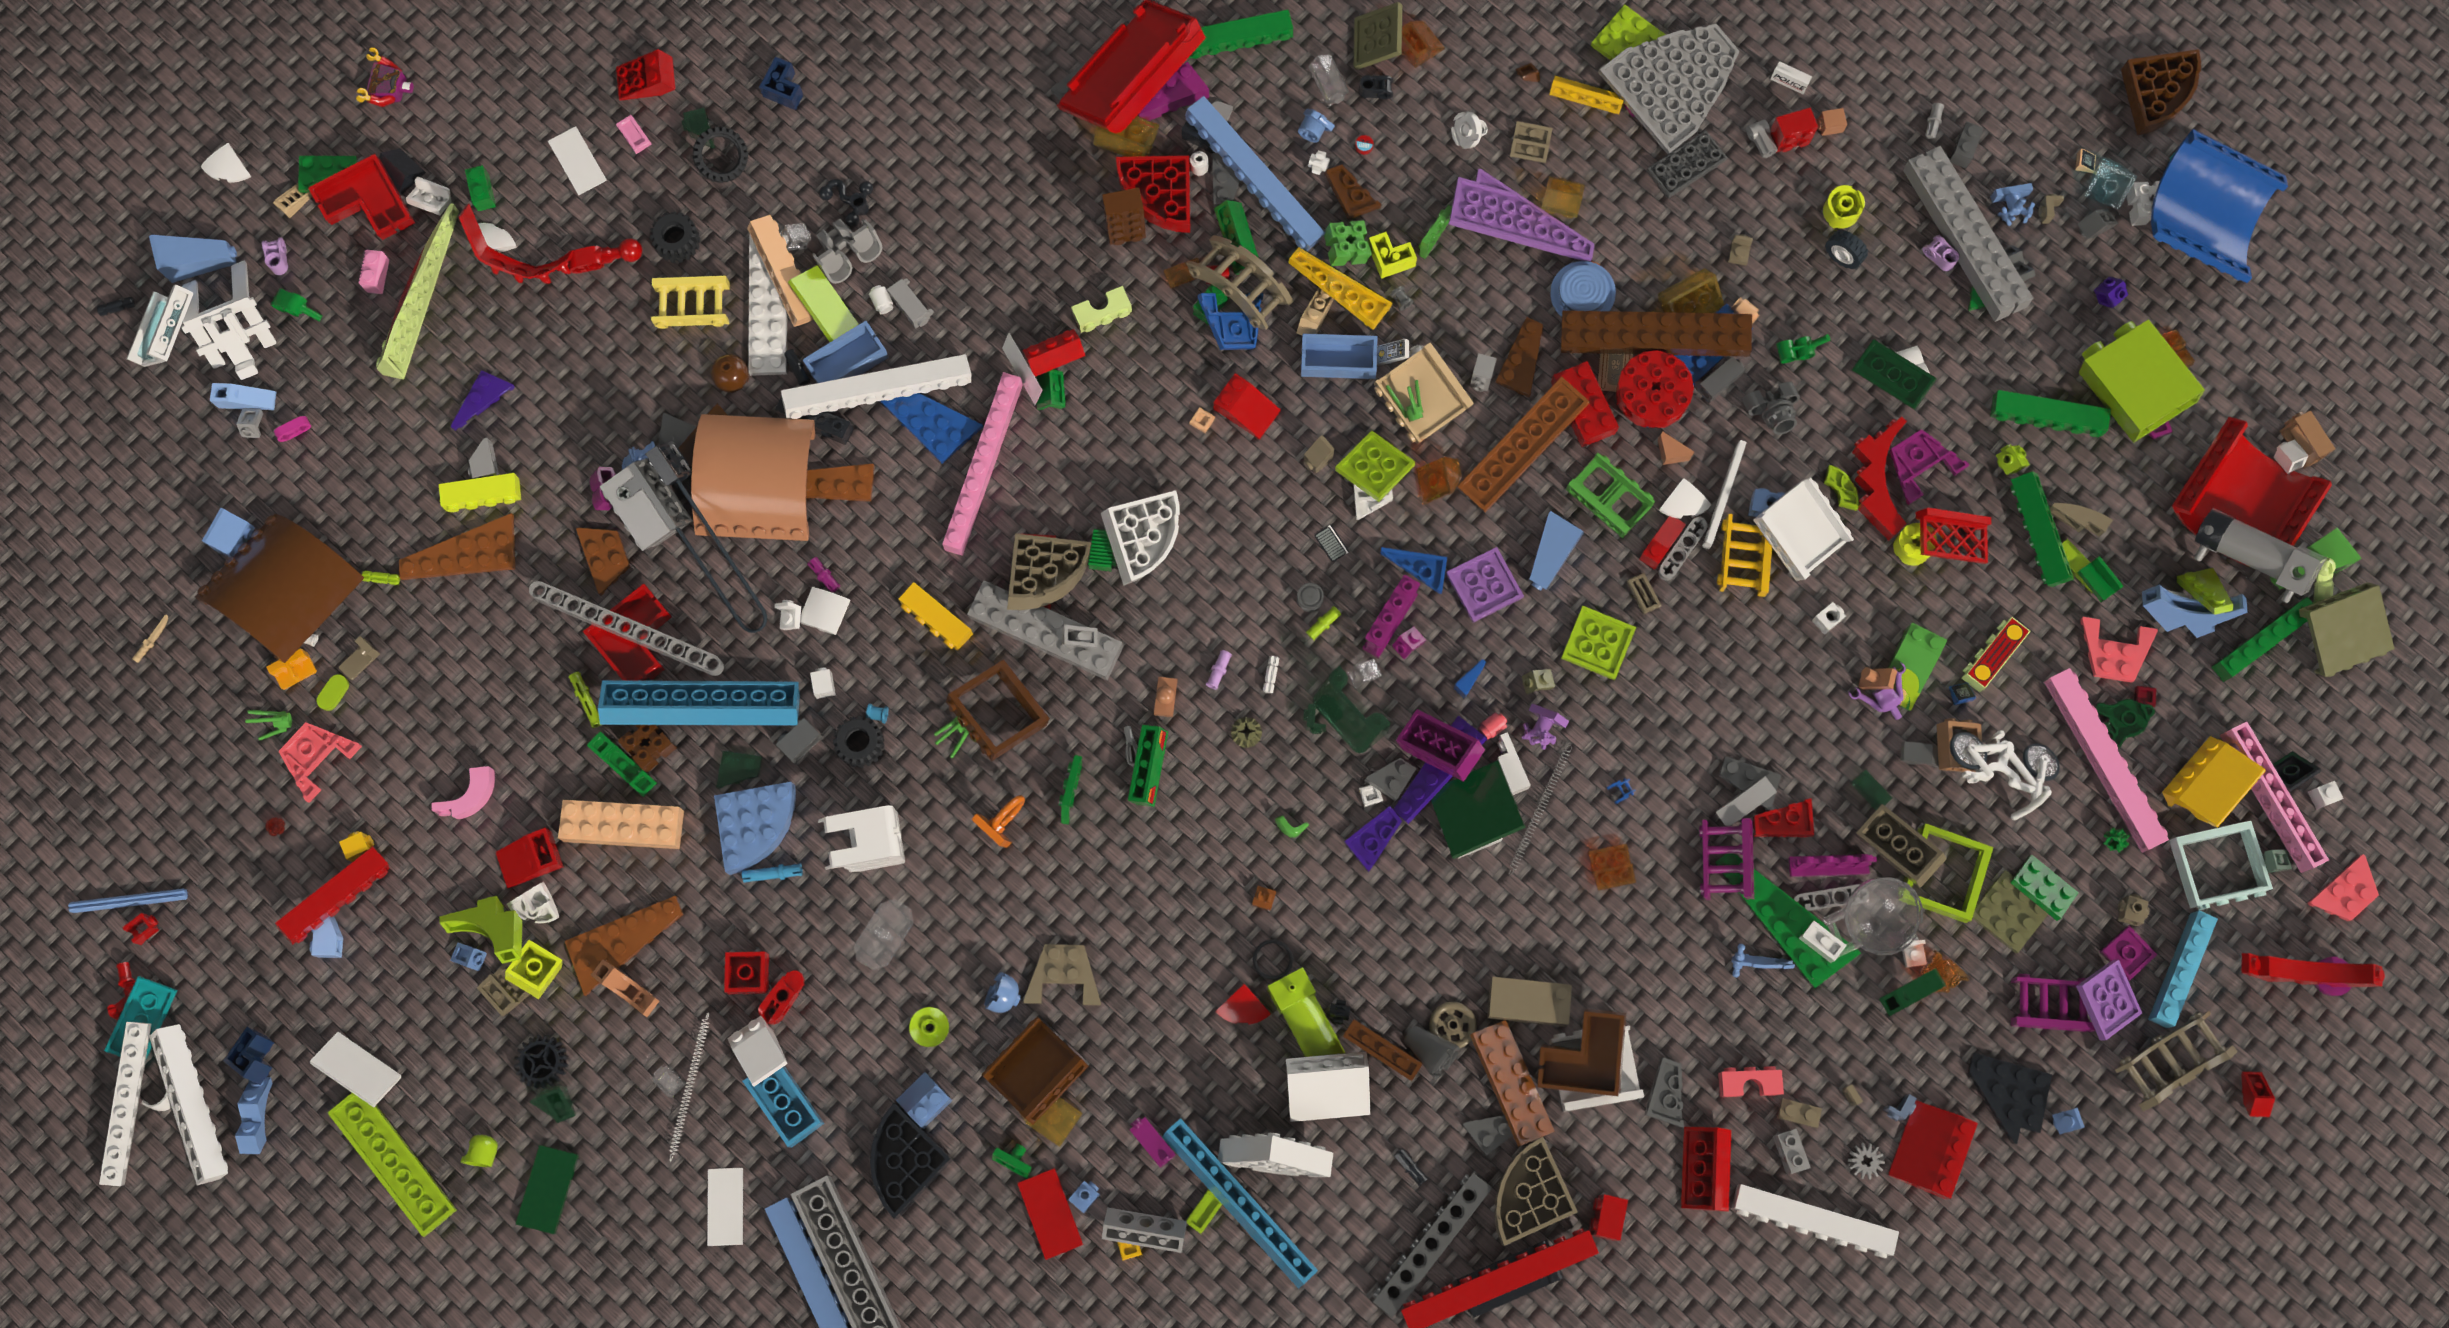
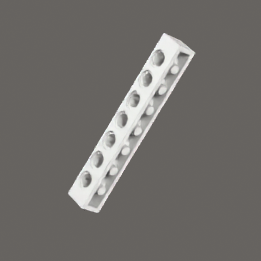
M126 1022L99 1185H125L152 1025L150 1023Z

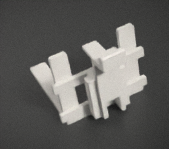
M245 260L231 266L233 299L199 313L198 282L194 280L182 286V288L194 294L183 319L184 325L181 328L185 334L191 333L199 346L196 348L199 356L205 355L214 369L225 365V360L220 352L226 351L235 365V372L241 380L258 374L255 360L245 343L250 341L249 336L256 334L264 348L276 344V340L269 330L270 324L267 320L264 321L255 307L257 303L254 298L249 297L248 272ZM242 311L250 327L244 329L235 313ZM224 318L229 329L222 332L216 321Z

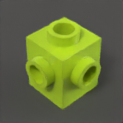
M2009 444L2001 448V452L1996 455L1997 463L2006 475L2015 474L2030 465L2026 459L2025 450L2019 445L2012 446Z

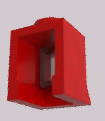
M141 913L122 928L134 936L131 939L133 943L142 945L159 931V928L156 926L159 922L153 915Z

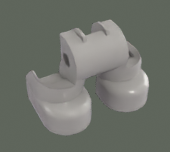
M839 219L832 223L834 229L829 233L823 229L816 235L826 252L819 257L813 253L816 264L831 283L836 284L845 281L852 272L851 262L840 251L849 245L853 253L864 263L875 260L882 252V243L875 229L866 219L861 220L863 226L855 232H852Z

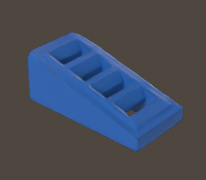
M1481 659L1455 684L1454 690L1463 699L1467 696L1486 663L1484 659Z

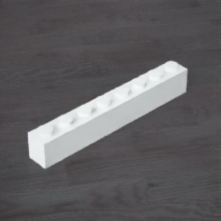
M180 1024L156 1029L149 1038L196 1184L201 1185L219 1180L228 1174V1165L223 1159L222 1147L215 1135V1125L211 1122L209 1107L205 1104L203 1098V1088L199 1085L197 1070L192 1064V1055L185 1042V1033L181 1030Z
M1742 1184L1736 1187L1731 1208L1737 1210L1736 1214L1745 1217H1748L1749 1214L1755 1215L1758 1221L1768 1223V1220L1775 1221L1778 1227L1788 1229V1226L1795 1227V1231L1806 1235L1808 1232L1815 1233V1238L1826 1241L1827 1238L1835 1239V1244L1847 1247L1848 1243L1854 1245L1855 1250L1866 1253L1868 1249L1874 1251V1255L1881 1258H1887V1255L1894 1256L1899 1231Z

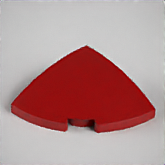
M1245 984L1215 1011L1221 1018L1234 1024H1255L1271 1015Z

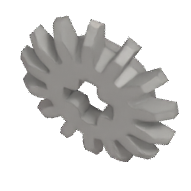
M1861 1143L1862 1149L1857 1145L1854 1146L1857 1152L1850 1151L1849 1154L1854 1157L1853 1159L1848 1158V1161L1854 1164L1849 1166V1168H1856L1854 1175L1856 1176L1860 1172L1862 1173L1861 1179H1864L1866 1174L1868 1175V1180L1871 1179L1872 1173L1875 1177H1878L1876 1170L1883 1171L1879 1164H1885V1161L1879 1160L1883 1153L1877 1155L1876 1152L1879 1148L1876 1147L1872 1150L1871 1143H1869L1868 1148L1865 1147L1864 1143ZM1864 1155H1866L1867 1158L1871 1157L1872 1159L1869 1167H1867L1866 1164L1862 1165L1861 1161L1864 1160Z

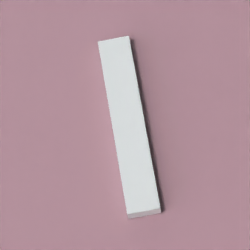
M1740 440L1735 447L1702 545L1703 548L1710 549L1713 544L1747 443Z

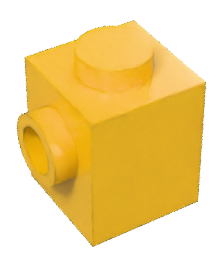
M359 831L349 834L348 838L339 842L345 858L351 862L374 846L371 836Z

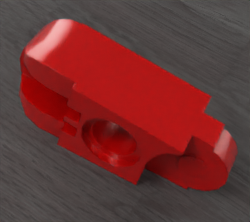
M796 970L787 972L765 997L758 1008V1014L762 1016L767 1024L775 1025L783 1020L805 985L804 975ZM782 991H787V998L784 1001H780L779 994ZM771 1009H774L775 1013L771 1017L769 1015V1011Z

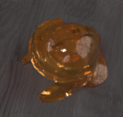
M1937 950L1933 951L1931 963L1927 967L1923 966L1920 971V975L1934 968L1939 972L1946 986L1934 993H1948L1951 988L1959 985L1960 981L1970 980L1969 976L1954 961L1942 959V954Z

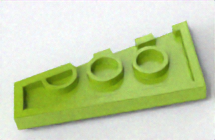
M2214 568L2186 572L2183 575L2177 576V583L2214 615L2233 611V603Z

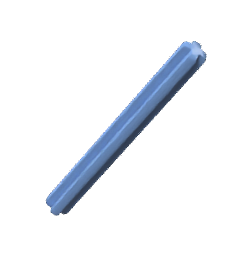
M176 889L76 901L68 904V910L71 913L186 900L188 892L186 889Z

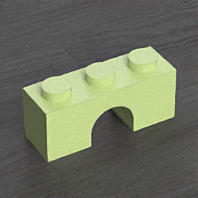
M1123 286L1106 292L1108 305L1104 309H1094L1090 305L1089 300L1071 307L1072 314L1081 333L1084 331L1090 332L1096 326L1101 324L1107 325L1113 319L1118 317L1124 318L1132 312L1131 303Z

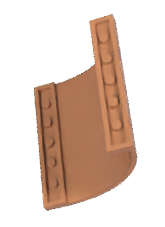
M701 414L694 443L691 494L692 500L716 536L809 540L806 511V481L810 440L815 439L814 420ZM692 507L695 535L711 536Z

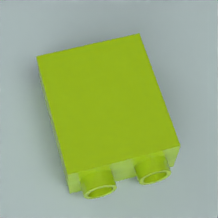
M2149 319L2139 326H2136L2133 321L2124 324L2113 334L2117 340L2106 347L2101 341L2091 345L2082 353L2085 360L2079 371L2081 377L2107 409H2111L2110 414L2133 443L2196 404L2205 391Z

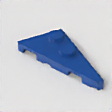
M1381 547V555L1437 593L1442 594L1447 557Z

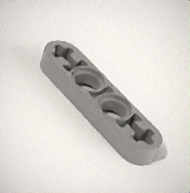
M1696 517L1688 525L1660 566L1658 574L1661 579L1669 581L1674 578L1707 530L1708 524L1704 518ZM1701 523L1702 529H1698L1696 534L1692 533L1696 525ZM1690 537L1693 540V545L1686 546L1683 543V538ZM1680 552L1683 555V559L1676 561L1673 558V553ZM1670 563L1673 564L1674 566L1670 570V573L1665 575L1664 569H1667Z
M1857 884L1796 895L1793 899L1796 902L1799 901V898L1802 901L1810 900L1808 896H1811V903L1805 904L1803 907L1808 911L1863 902L1868 897V890L1864 885ZM1857 888L1860 892L1863 891L1861 899L1858 896H1851L1850 899L1852 901H1849L1850 893L1856 892ZM1836 892L1844 894L1843 902L1835 900L1834 894ZM1817 895H1822L1825 898L1824 905H1818L1815 902Z

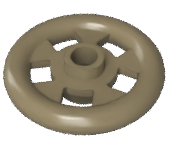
M1446 1002L1433 1011L1429 1021L1430 1033L1463 1048L1472 1041L1470 1034L1476 1032L1477 1023L1473 1012L1467 1006L1459 1002ZM1455 1010L1463 1013L1461 1019L1453 1015ZM1443 1012H1446L1449 1016L1442 1021L1439 1017ZM1450 1022H1455L1457 1027L1455 1029L1450 1028ZM1463 1023H1469L1468 1032L1462 1031ZM1441 1026H1443V1029L1446 1032V1034L1443 1036L1439 1034L1437 1029ZM1459 1034L1460 1040L1451 1041V1035Z

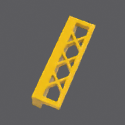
M1559 76L1554 77L1549 94L1618 115L1624 101L1615 92Z

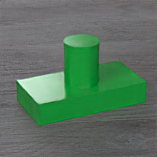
M1016 1144L1010 1155L999 1148L995 1149L992 1155L993 1161L1025 1179L1031 1173L1032 1167L1020 1161L1026 1152L1025 1147Z

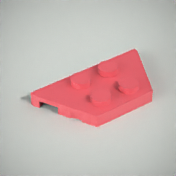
M2362 854L2357 857L2307 904L2325 910L2324 912L2331 915H2337L2343 920H2353L2379 896L2366 856Z

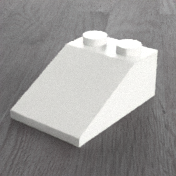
M762 1016L752 1020L748 1025L727 1038L735 1056L753 1086H756L788 1064L774 1031Z

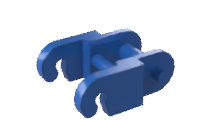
M1624 778L1623 782L1619 780L1606 787L1607 790L1615 786L1619 787L1623 796L1615 801V804L1628 799L1630 794L1634 795L1633 792L1636 789L1632 790L1628 783L1630 779L1626 780ZM1623 784H1625L1629 791L1626 794L1621 787Z

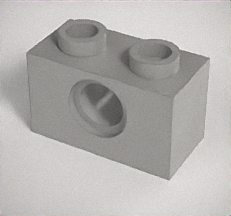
M1478 353L1470 387L1479 392L1488 391L1497 358Z
M1797 1129L1773 1136L1786 1175L1811 1168Z

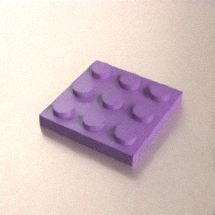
M1497 547L1446 572L1473 623L1524 597Z
M2119 959L2110 961L2076 986L2100 1040H2107L2142 1014Z

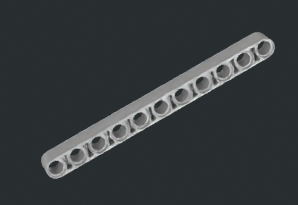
M535 581L529 587L530 595L544 605L700 671L716 676L721 674L724 669L722 661L714 654L541 581ZM539 589H544L541 595H536ZM561 596L560 601L554 603V598ZM574 603H578V607L575 610H571V606ZM590 611H596L594 616L588 617ZM612 617L613 621L606 625V620ZM630 625V629L627 632L622 631L624 626ZM643 632H648L645 639H640V635ZM664 639V645L657 647L658 641ZM677 647L683 648L681 653L674 654ZM695 654H700V658L693 662L692 657ZM716 661L718 663L714 669H709V665L712 662Z

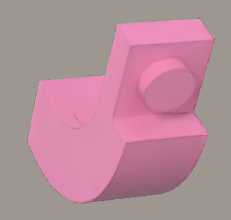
M489 766L469 768L470 784L466 793L457 800L432 803V811L439 814V816H450L452 813V817L456 819H463L478 812L488 802L493 792L495 783L494 769Z

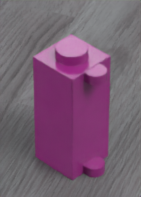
M1138 1117L1130 1124L1132 1126L1130 1129L1131 1133L1160 1168L1176 1156L1145 1117L1143 1119Z

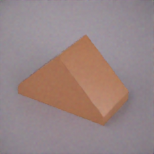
M1662 432L1658 438L1663 465L1689 461L1694 454V451L1665 432Z

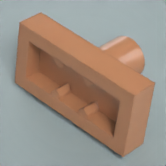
M1865 667L1861 672L1858 687L1863 690L1893 689L1897 670L1893 668L1871 669Z

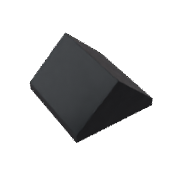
M400 148L380 153L379 159L383 163L400 196L415 183L417 177L421 178L426 173Z
M2293 751L2273 763L2275 770L2289 792L2321 772V768Z

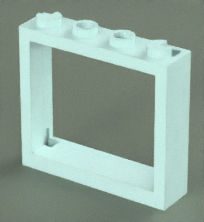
M2251 821L2169 840L2190 909L2195 907L2198 910L2207 909L2213 903L2221 906L2229 904L2228 900L2231 899L2239 902L2247 900V896L2253 894L2257 898L2265 896L2266 891L2273 889ZM2241 833L2258 887L2199 900L2183 845Z

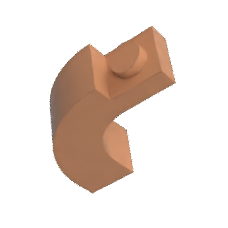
M604 959L591 974L599 983L619 995L646 1017L650 1015L659 1003V1000L649 991Z

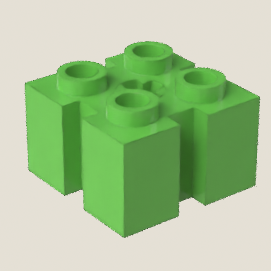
M1364 220L1350 221L1348 226H1344V222L1329 223L1325 229L1324 238L1326 246H1331L1328 252L1331 266H1343L1347 261H1351V265L1365 264L1372 255L1369 241H1364L1367 235Z

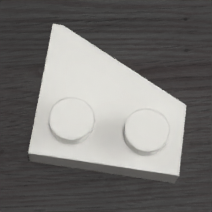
M1353 484L1356 520L1365 517L1393 500L1392 489L1378 502Z

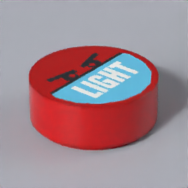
M1362 135L1357 138L1355 148L1358 153L1366 155L1373 150L1374 142L1370 136Z

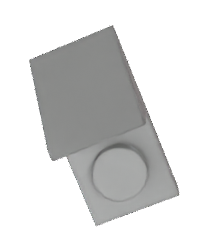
M1062 625V644L1068 649L1074 647L1097 648V628Z

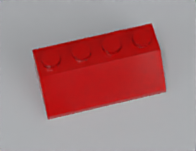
M1684 1127L1681 1208L1729 1212L1730 1129Z

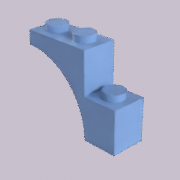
M266 1077L261 1085L249 1080L237 1103L242 1123L235 1138L240 1154H260L267 1141L265 1135V1109L268 1094L273 1084L271 1077Z

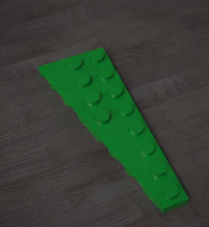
M1735 853L1724 855L1715 864L1740 865V863H1743V860ZM1755 869L1754 899H1746L1744 894L1738 892L1814 989L1861 954L1857 948ZM1723 873L1731 885L1743 882V875H1740V873ZM1813 921L1847 945L1832 963L1799 939Z

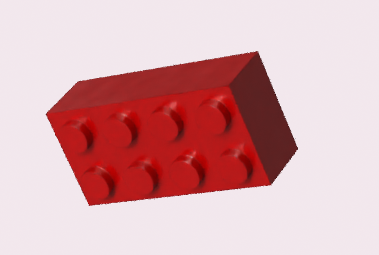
M1588 361L1553 375L1551 380L1552 386L1563 377L1590 402L1570 423L1581 447L1616 434L1619 428L1618 423Z

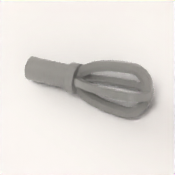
M1131 726L1124 727L1126 760L1129 765L1134 767L1135 763L1132 758L1131 745L1134 748L1135 755L1137 754L1138 746L1133 737Z

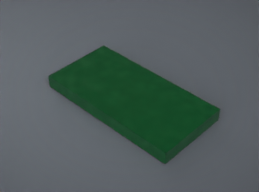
M1875 339L1872 340L1852 368L1854 373L1913 410L1917 409L1937 380L1930 373Z
M539 1145L515 1225L556 1234L579 1158L578 1154Z

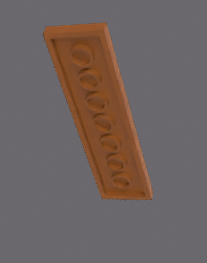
M1561 377L1457 486L1458 489L1486 513L1590 403L1589 400Z

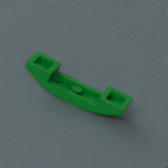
M601 731L587 744L596 755L629 783L641 796L645 797L657 784Z

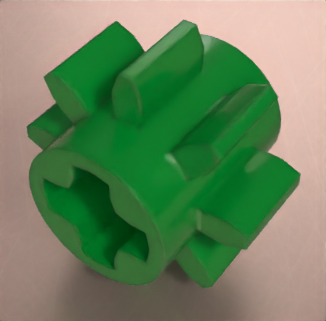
M2112 827L2110 832L2107 831L2104 834L2107 840L2103 844L2107 845L2109 851L2117 850L2120 853L2123 848L2130 844L2126 841L2129 835L2123 831V828L2116 830L2115 827Z

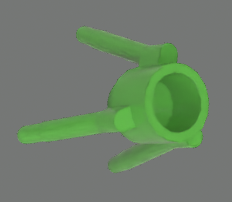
M1415 380L1416 404L1411 387H1407L1411 405L1406 407L1407 411L1390 386L1386 385V389L1405 419L1408 418L1409 422L1423 418L1422 413L1424 411L1421 405L1418 380Z
M247 711L248 714L270 715L273 717L246 719L245 723L273 722V726L278 727L277 730L258 737V740L287 732V728L292 727V717L289 712Z
M958 717L934 733L937 736L953 726L935 742L938 745L955 730L960 734L964 732L951 753V758L955 756L969 734L968 730L959 724Z

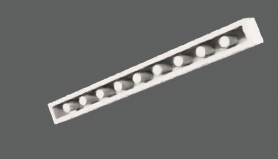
M965 354L781 390L786 418L798 419L801 416L817 415L826 411L833 412L841 408H853L857 405L873 404L881 400L888 401L897 397H909L913 394L928 393L937 389L944 390L957 385L964 386L971 383V371Z

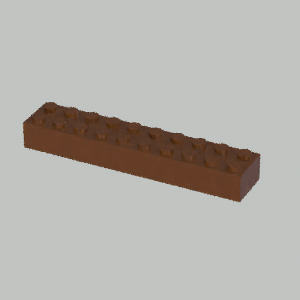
M1562 310L1561 353L1641 354L1642 352L1658 350L1673 355L1749 357L1752 351V314Z

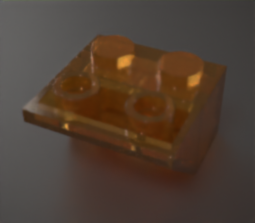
M1410 21L1402 26V52L1415 68L1445 50V47L1425 21Z

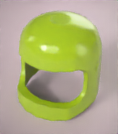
M487 1135L473 1136L469 1141V1150L465 1156H462L461 1163L478 1167H492L498 1149L496 1140Z

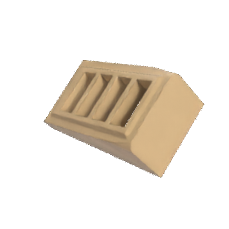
M297 183L279 196L273 204L287 217L291 218L312 197V194L300 193ZM298 193L301 197L297 198L295 195Z

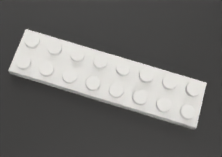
M780 233V236H783L786 241L787 248V234ZM749 234V375L787 374V359L784 355L787 351V311Z

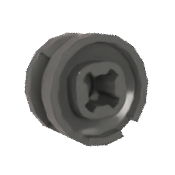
M1314 583L1302 585L1297 593V604L1306 612H1314L1319 609L1324 598L1321 587Z

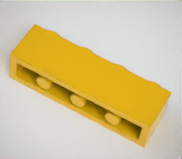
M913 582L899 598L902 604L900 607L908 614L910 612L916 616L914 619L922 626L926 624L930 627L929 631L935 637H942L944 639L943 643L948 648L952 649L954 647L959 651L973 635L972 630L916 583Z

